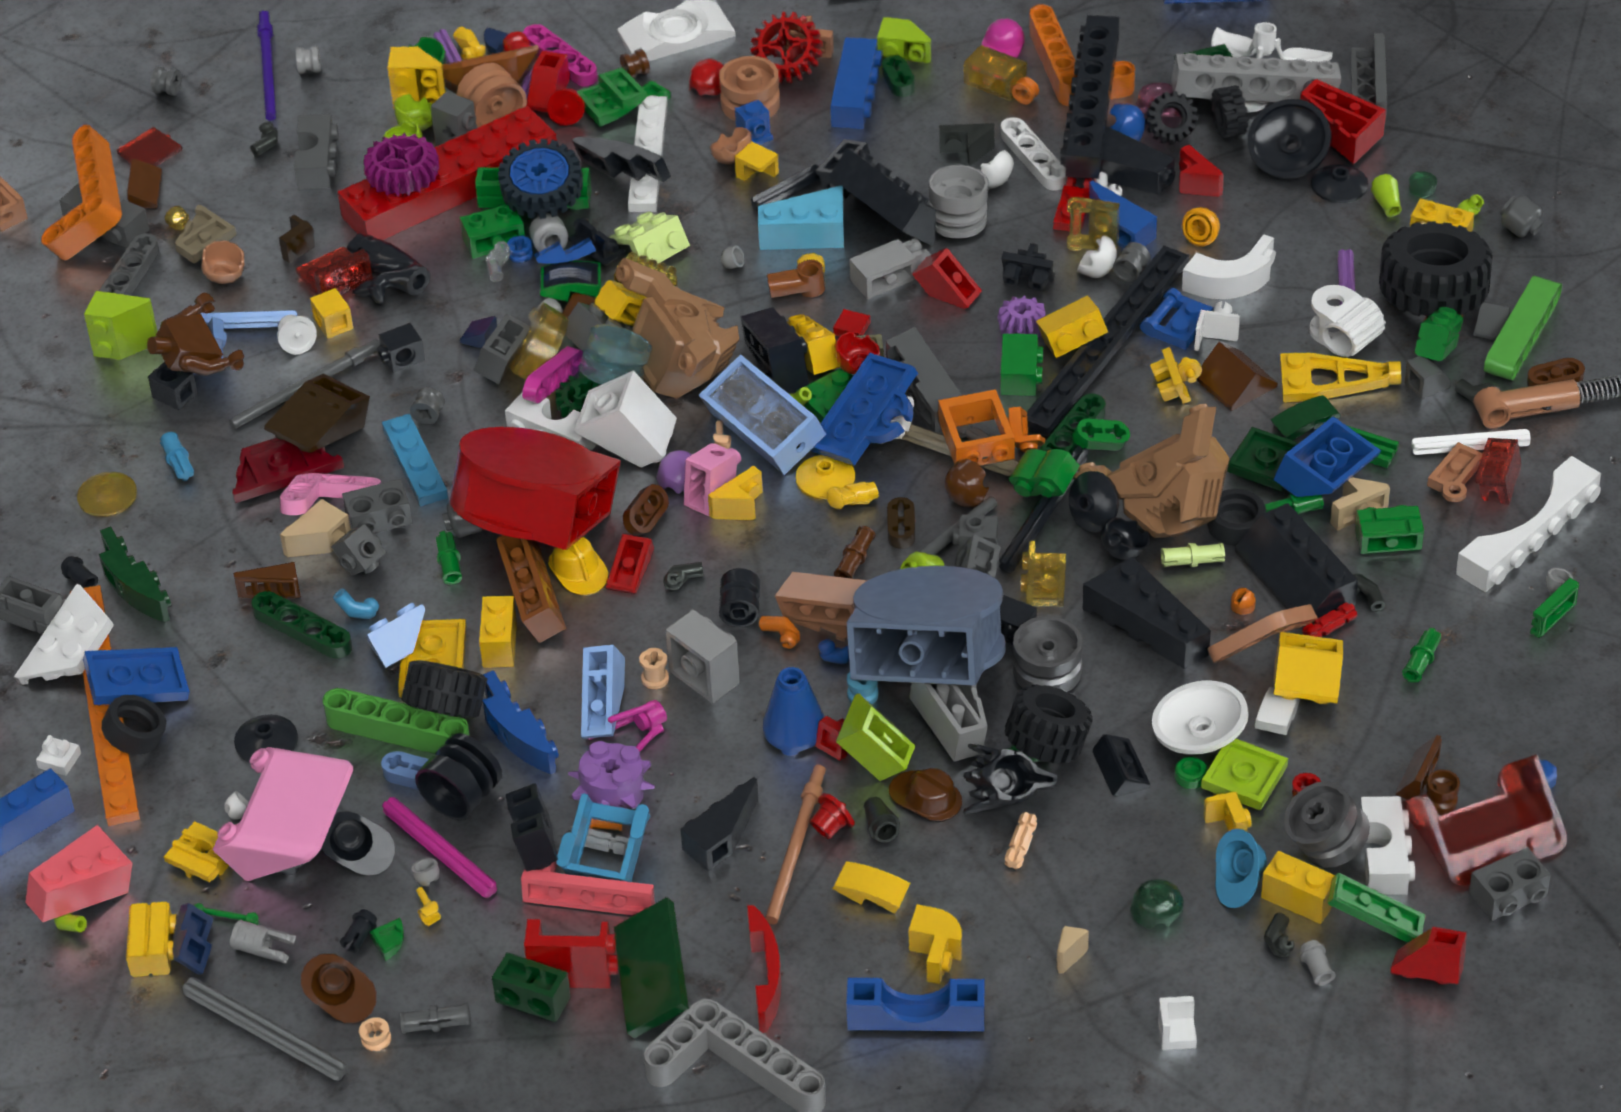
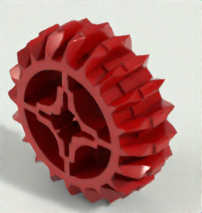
M782 11L781 18L777 19L772 14V22L768 23L762 20L764 29L755 28V33L758 37L751 38V43L754 47L750 48V52L753 56L766 58L767 60H769L767 56L772 55L774 58H782L784 65L775 64L778 69L780 84L784 77H786L787 82L790 84L795 76L799 81H802L803 77L801 74L803 72L811 75L812 71L809 67H818L819 63L815 58L822 57V51L819 50V48L823 47V42L819 39L821 34L819 30L815 29L816 26L813 21L807 22L808 19L805 15L798 18L797 13L793 11L788 18L786 12ZM790 30L802 33L807 39L801 40L800 37H792ZM779 33L778 38L771 41V39ZM787 40H788V42H789V44L791 45V47L788 46L789 49L786 50V52H787V56H786V54H785V52L783 51V49H785L784 46L787 45ZM803 54L800 59L794 62L798 55Z

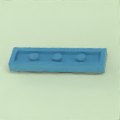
M410 413L383 421L384 434L419 506L447 499V488Z

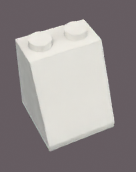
M633 370L588 391L574 430L584 438L642 468L651 463H658L665 457L677 418Z

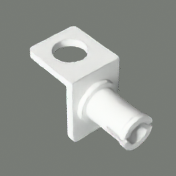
M1222 301L1215 304L1214 311L1201 310L1196 326L1194 351H1199L1203 337L1229 341L1238 340L1240 316L1232 314V307L1229 303L1225 302L1224 308H1221Z

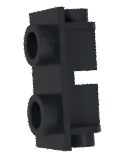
M577 218L574 221L575 234L568 237V241L575 245L589 237L596 249L589 256L604 267L626 253L625 250L617 245V241L614 238H609L601 231H597L586 218Z

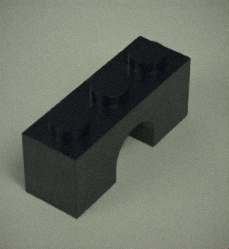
M536 783L505 794L507 808L513 820V823L510 824L513 841L526 871L543 869L552 862L557 861L550 816Z

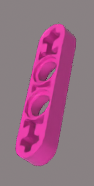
M532 24L524 28L523 33L527 35L530 45H538V56L543 50L567 54L568 60H574L568 63L571 81L584 87L597 82V67L587 57L542 25ZM553 47H554V48H558V49H556V50H546V49H548V48H553Z
M567 346L532 372L524 383L522 390L523 399L538 404L557 390L561 382H567L568 376H575L581 367L583 352Z

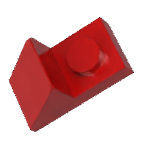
M1190 144L1180 148L1179 170L1181 172L1179 192L1214 197L1223 195L1224 173Z

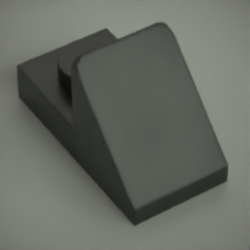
M994 123L939 125L940 153L967 152L968 166L972 165L995 148Z

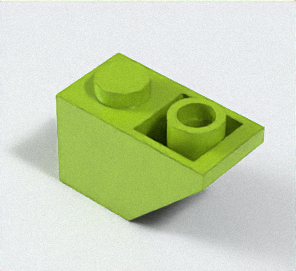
M883 17L877 36L878 50H882L883 59L890 55H898L906 61L931 63V38L909 19Z

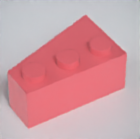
M96 825L29 872L25 903L42 922H46L129 893L133 863L108 835Z

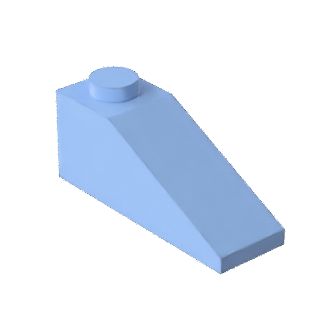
M613 644L583 647L581 737L583 739L614 736L617 721L610 723L608 722V717L619 713L625 687V657Z

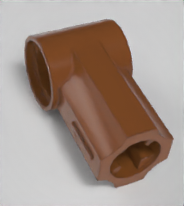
M805 260L798 265L797 269L767 274L771 298L798 293L808 298H815L825 291L823 267L817 260Z

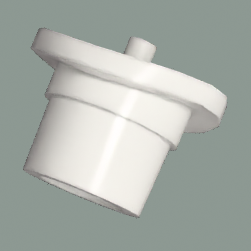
M287 315L279 321L277 341L280 347L287 353L294 355L303 354L310 350L316 339L314 323L304 316Z

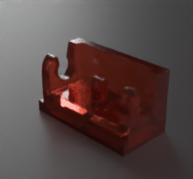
M1487 439L1475 478L1476 483H1479L1481 497L1485 501L1489 499L1490 493L1488 491H1495L1499 495L1500 504H1510L1522 464L1518 439Z

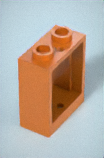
M996 389L938 400V420L954 464L962 459L974 461L979 466L1015 459V437ZM989 420L996 421L1001 435L961 442L956 427Z

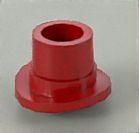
M570 88L559 89L550 95L547 111L555 123L568 126L577 123L582 118L585 111V103L575 90Z
M823 793L818 797L819 810L810 819L809 823L820 835L830 840L845 825L850 828L854 827L855 822L845 808L846 804L844 802H840L836 797L827 793Z

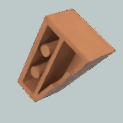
M792 572L775 594V598L782 615L788 617L791 622L817 632L823 628L836 633V639L845 642L848 638L847 621L855 610L853 602L854 593L858 587L868 580Z

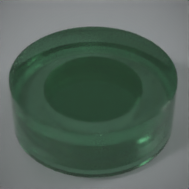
M1426 171L1413 173L1409 178V191L1418 197L1433 195L1437 190L1436 176Z

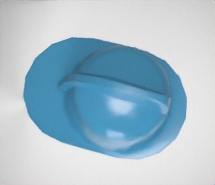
M1233 829L1226 832L1220 839L1216 849V894L1220 902L1228 908H1239L1253 897L1258 881L1263 877V872L1267 868L1265 851L1256 843L1253 836L1243 829Z

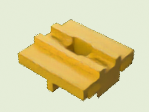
M196 821L188 829L184 828L181 832L182 836L172 842V847L163 856L166 863L184 870L187 877L191 878L194 875L207 882L214 880L217 875L220 877L229 867L212 850L218 839V831Z

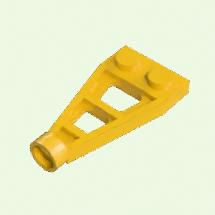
M1280 353L1283 402H1303L1323 395L1329 399L1389 387V385H1401L1400 361L1378 363L1316 353ZM1314 369L1334 371L1337 374V380L1330 384L1315 385L1312 383L1311 371ZM1344 372L1366 373L1367 379L1346 382Z

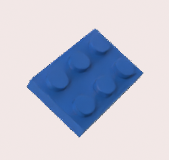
M177 647L84 651L83 663L94 705L111 704L115 698L123 695H136L146 698L151 702L188 701L190 691Z

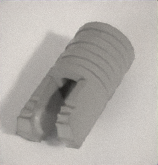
M239 920L232 930L230 946L236 950L286 964L289 956L282 951L270 949L272 942L276 940L284 944L293 945L296 936Z

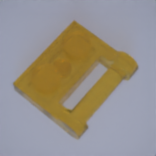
M1081 197L1070 198L1067 204V210L1070 213V235L1067 237L1068 249L1072 251H1078L1082 248L1098 250L1099 245L1096 240L1101 239L1104 235L1112 239L1117 251L1119 245L1120 203ZM1083 212L1089 213V235L1081 234V213Z

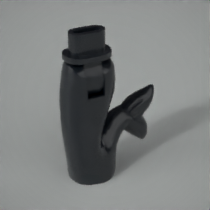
M359 233L347 245V250L352 253L353 258L364 268L372 272L381 273L356 287L352 291L354 295L360 297L371 296L375 303L383 304L387 288H397L410 295H418L429 284V270L409 254L389 242L375 238L372 235L365 236Z

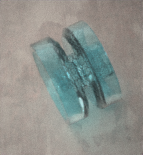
M607 324L595 325L591 327L587 339L588 349L583 351L579 370L587 378L600 385L633 370L642 379L644 375L642 366L648 363L652 345L648 340L631 330Z

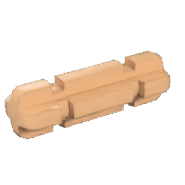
M1023 812L1020 815L1019 825L1015 828L1009 844L1010 848L1007 849L1005 855V865L1008 868L1019 869L1022 867L1023 856L1027 853L1033 837L1032 833L1037 826V816L1035 814Z

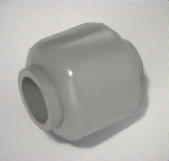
M546 214V218L540 219V216L532 221L529 235L534 247L538 251L547 248L557 241L560 242L563 249L566 247L568 232L563 221L558 216L551 217V214Z

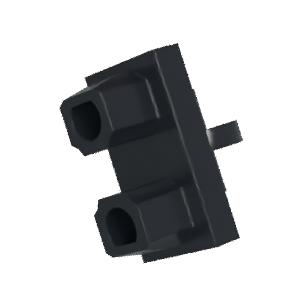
M1030 243L1028 250L1018 249L1017 254L1003 251L1001 258L1003 282L1007 285L1016 286L1019 283L1020 277L1026 276L1030 277L1028 281L1029 288L1044 291L1048 281H1054V263L1051 260H1046L1047 254L1038 252V244Z

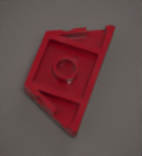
M278 438L242 448L239 458L240 465L237 467L236 472L237 483L232 491L234 502L236 504L285 488L300 474H327L343 469V459L338 454L335 457L325 452V447L312 453L304 452L298 446Z

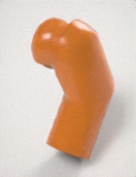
M762 616L760 618V630L778 632L781 635L780 642H783L782 646L784 648L792 649L799 643L800 632L788 617Z

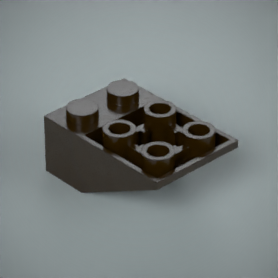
M323 373L305 381L264 425V430L274 434L280 440H286L298 446L301 451L312 453L364 428L370 396Z

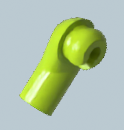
M74 912L54 919L55 925L59 930L79 933L86 929L87 921L83 916L72 915Z

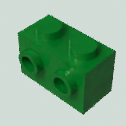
M509 204L460 217L462 238L472 259L507 250V242L511 238L525 236L523 222L517 210L513 212L509 208Z

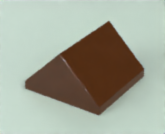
M1220 341L1201 365V375L1196 378V381L1231 412L1278 387V383L1241 350Z

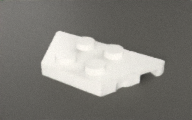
M76 584L15 674L14 678L20 685H27L30 678L41 676L47 681L61 676L82 674L85 670L83 663L84 651H98L113 628L114 624L81 585Z

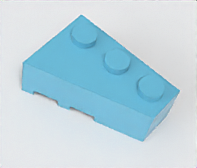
M843 186L758 206L759 249L844 248Z

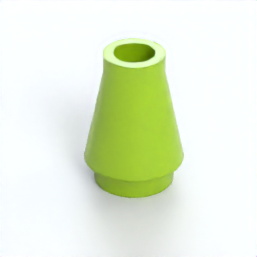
M1389 174L1376 177L1371 184V193L1385 211L1386 216H1397L1402 211L1398 181Z

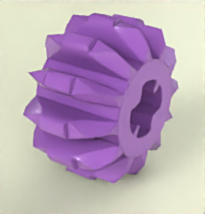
M1025 295L1019 299L1013 296L1011 301H1003V305L999 308L998 312L1001 334H1038V337H1041L1036 321L1046 316L1044 304L1038 303L1036 298L1027 299Z

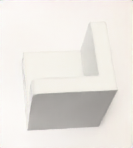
M1193 996L1159 998L1158 1025L1162 1050L1196 1048L1197 1039L1194 1025Z

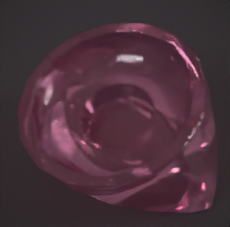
M1155 82L1143 86L1139 91L1135 106L1146 113L1149 105L1156 97L1161 96L1165 92L1172 93V85ZM1173 108L1163 110L1161 115L1164 117H1181L1180 113Z

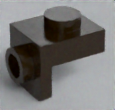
M295 214L289 217L291 230L279 237L282 259L289 264L315 247L312 225Z

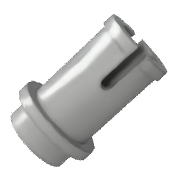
M1317 940L1304 943L1300 948V959L1307 964L1315 984L1325 985L1335 978V973L1325 956V946Z

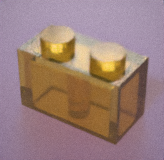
M980 45L963 62L964 84L1011 101L1013 98L1012 87L1020 78L1027 77V62Z

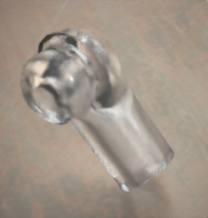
M497 242L494 245V249L486 257L487 270L490 280L493 282H500L504 278L502 267L510 257V247L506 242Z

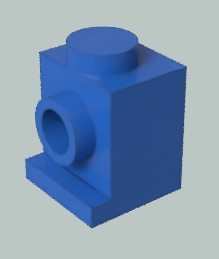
M759 99L735 108L736 128H747L751 132L752 142L761 145L773 140V135L770 133L769 111Z

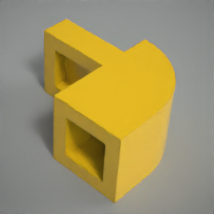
M917 904L908 930L909 951L928 954L927 982L940 984L943 973L950 971L952 960L961 961L962 959L961 926L957 919L947 911Z

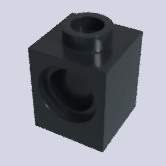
M411 323L379 334L380 347H377L379 358L383 364L387 363L393 373L425 361L422 339Z
M165 362L148 376L152 398L178 411L198 394L194 373L172 371Z
M1003 595V601L1000 605L1001 633L1005 638V643L1013 645L1015 632L1021 624L1037 617V607Z

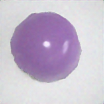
M681 450L668 453L659 465L656 477L659 486L663 489L670 487L676 494L684 492L686 459L693 454Z

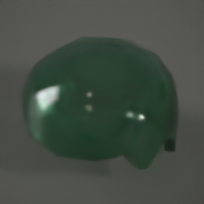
M1151 879L1143 882L1135 891L1131 900L1130 912L1134 920L1145 928L1152 929L1155 925L1161 923L1169 927L1182 915L1185 901L1179 888L1172 882L1162 879Z

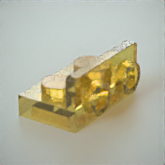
M1029 541V552H1023L1022 570L1028 571L1027 574H1021V593H1027V604L1032 606L1064 607L1066 554L1036 553V541Z

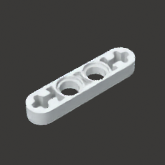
M1016 117L1003 120L1001 123V139L1046 189L1052 191L1063 189L1067 183L1065 167L1060 164V161L1023 120ZM1024 144L1033 145L1032 147H1029V148H1023V147H1021V145H1024ZM1036 160H1045V161H1047V162H1046V163H1035L1034 161H1036Z

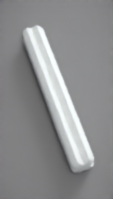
M1528 429L1415 437L1411 441V449L1413 455L1449 453L1458 442L1477 451L1527 447L1530 445L1531 437Z

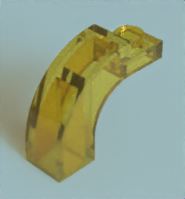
M544 302L539 309L533 307L528 317L531 321L529 333L509 366L513 373L525 380L532 372L557 354L568 326V317Z

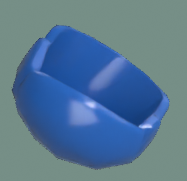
M1116 103L1110 110V114L1116 117V122L1110 128L1140 141L1145 130L1144 113L1135 105Z

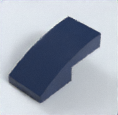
M187 903L181 905L173 936V959L196 974L201 975L204 972L212 948V944L207 942V938L214 918L194 905Z

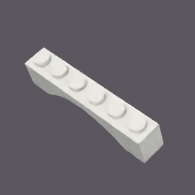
M1573 456L1569 457L1553 471L1550 497L1538 514L1523 525L1509 531L1475 538L1458 553L1456 575L1485 593L1495 584L1499 585L1505 579L1507 573L1514 567H1520L1530 553L1538 551L1546 539L1551 535H1556L1570 518H1576L1586 504L1592 503L1598 498L1601 487H1599L1601 473Z

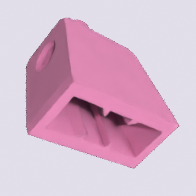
M711 443L686 459L684 506L709 516L708 494L736 477L737 465L741 462V455L736 449H726Z

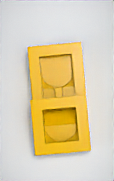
M846 861L832 889L859 904H862L866 898L895 914L902 903L910 883L883 870Z

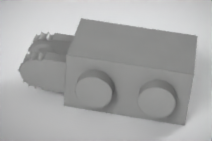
M914 238L904 243L896 239L850 258V280L868 300L916 280L912 273L926 257L930 256V252L927 249H921L922 245L918 239Z

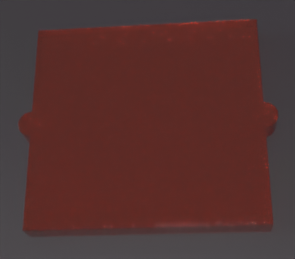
M152 127L118 148L117 154L126 159L129 165H131L132 159H137L157 167L181 152L183 148L179 143L171 139L169 134L165 135L157 128Z

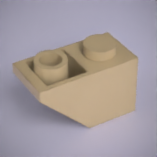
M321 499L280 533L284 555L289 558L332 553L333 549L331 546L351 530L348 514Z

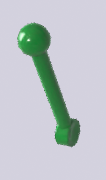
M201 903L194 904L195 907L208 915L243 920L257 925L259 923V916L254 912L243 915L206 908Z

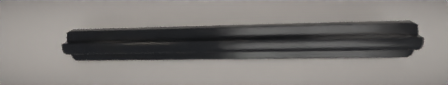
M1076 446L1070 454L1079 465H1082L1088 460L1087 454L1089 451L1086 448ZM1072 478L1070 484L1068 485L1067 489L1065 490L1064 494L1066 493V491L1068 490V488L1070 487V485H1071L1072 482L1074 481L1073 478ZM1064 494L1051 497L1041 496L999 559V568L1002 571L1006 570L1008 573H1011L1015 570Z

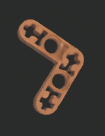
M1311 604L1281 610L1207 648L1213 663H1218L1272 635L1299 629L1318 618Z

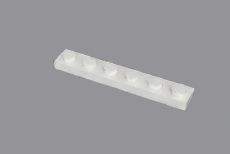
M647 96L639 104L635 146L645 148L661 156L663 154L668 106L667 96ZM647 174L639 181L631 177L628 200L629 212H657L660 181Z

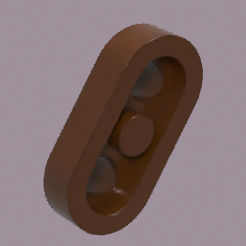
M1562 358L1535 365L1528 371L1527 385L1529 387L1574 379L1576 382L1583 381L1585 366L1575 358Z
M656 484L649 485L639 491L623 514V525L631 535L642 536L653 529L668 508L669 499L666 491Z

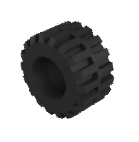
M422 660L409 662L401 700L409 706L461 718L479 717L487 678L480 673L459 667Z
M1048 685L1025 686L1016 694L1004 727V732L1009 737V742L1029 757L1056 764L1060 762L1069 763L1071 760H1076L1081 754L1093 721V716H1091L1090 709L1085 706L1082 700L1077 699L1076 696L1062 689Z

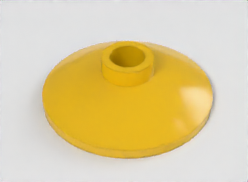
M817 455L800 464L796 471V484L807 496L816 499H827V492L830 488H843L845 485L855 483V470L850 464L827 456Z

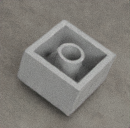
M694 609L665 629L669 672L713 704L740 684L738 644L732 634L724 632L714 625L710 618L703 617Z

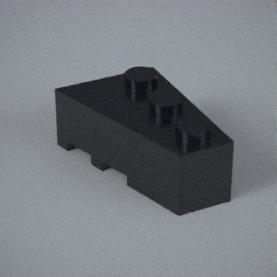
M771 307L740 316L745 343L757 365L763 364L768 373L764 374L787 393H796L797 390L808 385L804 354L807 353L806 342L802 336L799 337L793 326H789L784 315L781 316Z

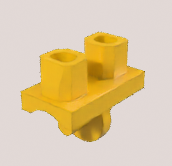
M1170 347L1162 349L1164 359L1154 362L1150 366L1157 382L1171 377V379L1157 384L1164 402L1180 397L1183 404L1190 402L1191 398L1185 382L1194 383L1197 380L1196 378L1201 375L1202 367L1199 361L1184 357L1178 364Z

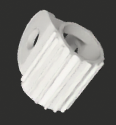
M1323 286L1312 295L1311 306L1317 315L1310 322V334L1315 341L1327 347L1336 355L1346 356L1347 358L1354 356L1386 329L1384 327L1386 323L1383 318L1384 314H1382L1377 304L1367 297L1362 298L1358 293L1345 286ZM1330 299H1338L1341 300L1343 304L1340 306H1331L1327 303V301ZM1334 327L1340 329V331L1329 332V328Z

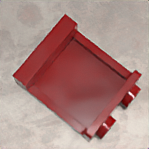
M527 919L524 940L526 959L568 972L570 988L610 989L611 976L618 973V955H612L615 954L616 936L615 934H610L607 921H601L600 935L559 936L543 935L541 919Z

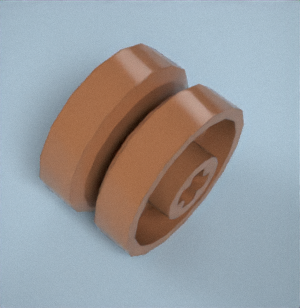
M742 56L732 59L722 67L720 71L721 109L727 117L735 121V108L758 99L768 109L770 118L777 113L780 108L779 75L774 63L762 57Z
M484 63L474 67L463 77L456 95L474 102L477 127L516 111L527 104L526 93L503 66L496 63Z

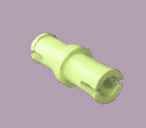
M1188 543L1187 547L1161 548L1162 554H1160L1163 568L1189 565L1192 568L1198 567V564L1223 563L1225 561L1223 543L1197 546L1196 543Z

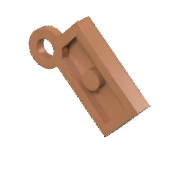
M1458 442L1428 477L1427 486L1441 492L1447 501H1463L1467 495L1465 484L1484 463L1485 454Z

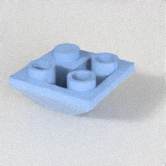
M411 603L398 610L396 613L398 618L388 623L387 619L384 618L370 626L369 630L371 633L367 634L366 639L385 669L413 654L425 612L423 604L416 607L414 603Z

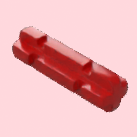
M1352 603L1342 604L1337 608V611L1332 610L1315 620L1314 625L1310 623L1303 627L1302 634L1315 637L1330 634L1345 625V621L1348 623L1357 617L1358 613L1355 610V606Z

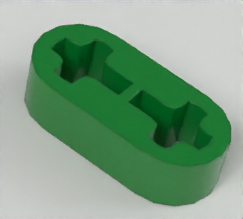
M1088 418L1078 423L1072 437L1074 442L1081 448L1118 451L1129 440L1130 430L1121 421Z

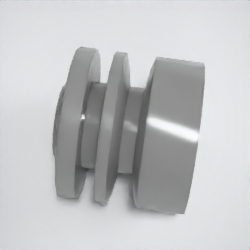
M950 165L935 171L929 180V205L936 210L935 232L942 236L956 239L968 238L979 234L985 229L987 224L988 206L986 201L988 199V180L986 175L974 167L965 165Z

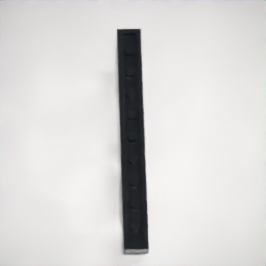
M1167 246L1161 248L1103 319L1108 333L1082 345L1027 411L1028 429L1047 437L1181 274L1189 262L1188 254Z

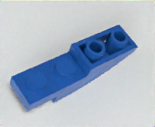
M494 670L482 674L487 678L485 696L487 698L482 701L485 721L492 732L506 748L524 762L548 774L556 773L555 759L559 758L558 750L553 740H547V733L540 718L535 719L530 708L521 711L517 701L512 702L510 700L511 694L506 681H500Z

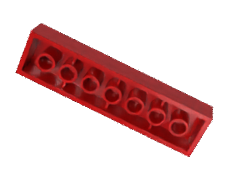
M528 105L434 147L439 158V174L436 175L434 182L429 183V188L421 187L420 193L413 191L410 192V195L402 193L397 197L396 193H392L387 196L385 191L377 192L375 187H370L367 178L337 191L341 217L357 234L372 235L381 240L387 239L477 197L475 184L478 167L499 168L500 163H503V157L505 155L510 156L509 151L512 148L519 151V144L524 142L526 146H530L529 140H536V144H540L541 139H547L550 145L552 140L557 141L556 133Z

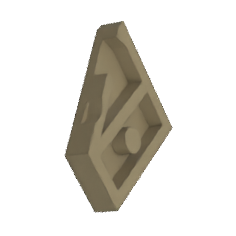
M201 204L196 206L194 219L192 221L188 220L184 227V232L179 235L175 242L176 252L194 264L202 259L203 250L210 243L223 240L229 241L237 236L235 226Z

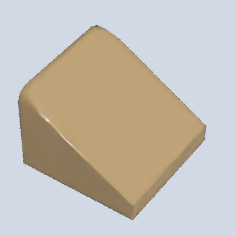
M1069 926L1062 928L1057 949L1058 973L1063 974L1087 952L1089 937L1087 929Z

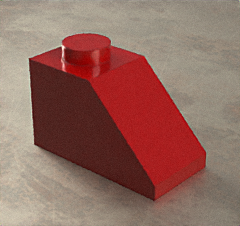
M947 247L926 257L912 273L913 277L929 296L962 309L968 308L982 292Z

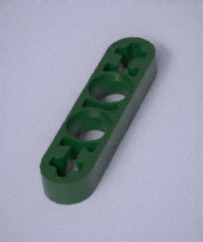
M1094 393L1081 397L1039 450L1047 452L1051 449H1060L1071 453L1073 448L1078 445L1072 437L1075 428H1072L1070 425L1088 418L1103 419L1106 410L1105 399ZM1060 441L1069 442L1070 445L1067 447L1057 446L1056 443Z
M263 591L252 598L251 605L254 617L268 626L334 659L346 657L352 651L351 636L346 629L274 592ZM288 615L297 616V619L292 622L282 621ZM313 627L321 629L317 634L306 633L308 629Z

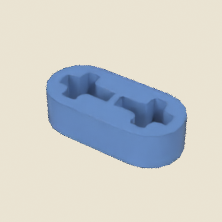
M400 751L390 752L381 761L383 776L390 783L418 790L415 775L429 759Z

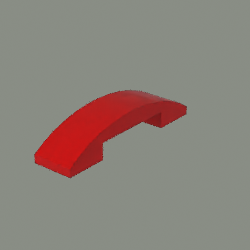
M748 905L751 953L765 951L768 984L756 985L755 988L759 1031L767 1033L774 1021L781 998L780 956L775 935L768 921L754 905Z

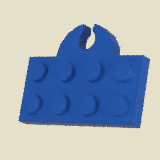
M869 353L820 423L826 435L810 451L855 466L870 443L881 444L889 442L905 432L900 423L890 422L896 416H903L906 421L912 422L913 406L905 392L918 374L914 366Z

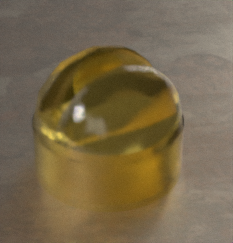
M181 206L172 207L165 215V222L174 230H183L188 220L190 221L188 213Z

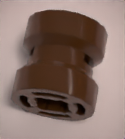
M1445 769L1436 770L1427 779L1425 806L1434 814L1448 815L1453 813L1457 807L1460 780L1452 771Z

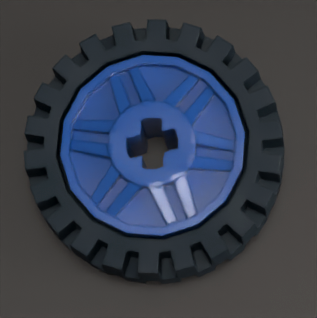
M541 139L540 144H536V140H529L530 146H526L523 142L518 145L519 151L512 148L509 151L510 156L505 155L503 163L499 165L498 178L503 200L506 205L509 204V208L513 212L517 210L521 216H524L527 212L528 218L535 219L536 214H539L540 219L546 218V213H550L551 217L558 215V209L564 213L568 210L567 205L572 207L576 203L575 198L579 199L581 195L583 180L579 159L575 156V152L572 149L568 150V146L563 143L559 146L558 141L552 140L549 145L547 139Z

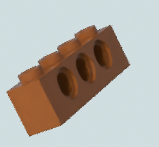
M504 535L496 539L523 624L539 643L565 630L566 626L539 545L535 540L519 539Z

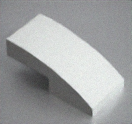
M1269 687L1258 711L1255 728L1287 735L1291 720H1294L1300 698L1293 700L1284 699L1281 696L1273 695L1274 687Z

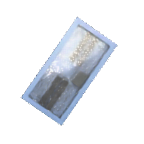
M741 354L699 394L701 400L713 416L722 421L726 427L783 475L794 467L826 435L815 415Z

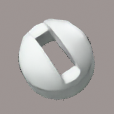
M235 791L225 801L224 810L231 819H242L249 801L238 791Z

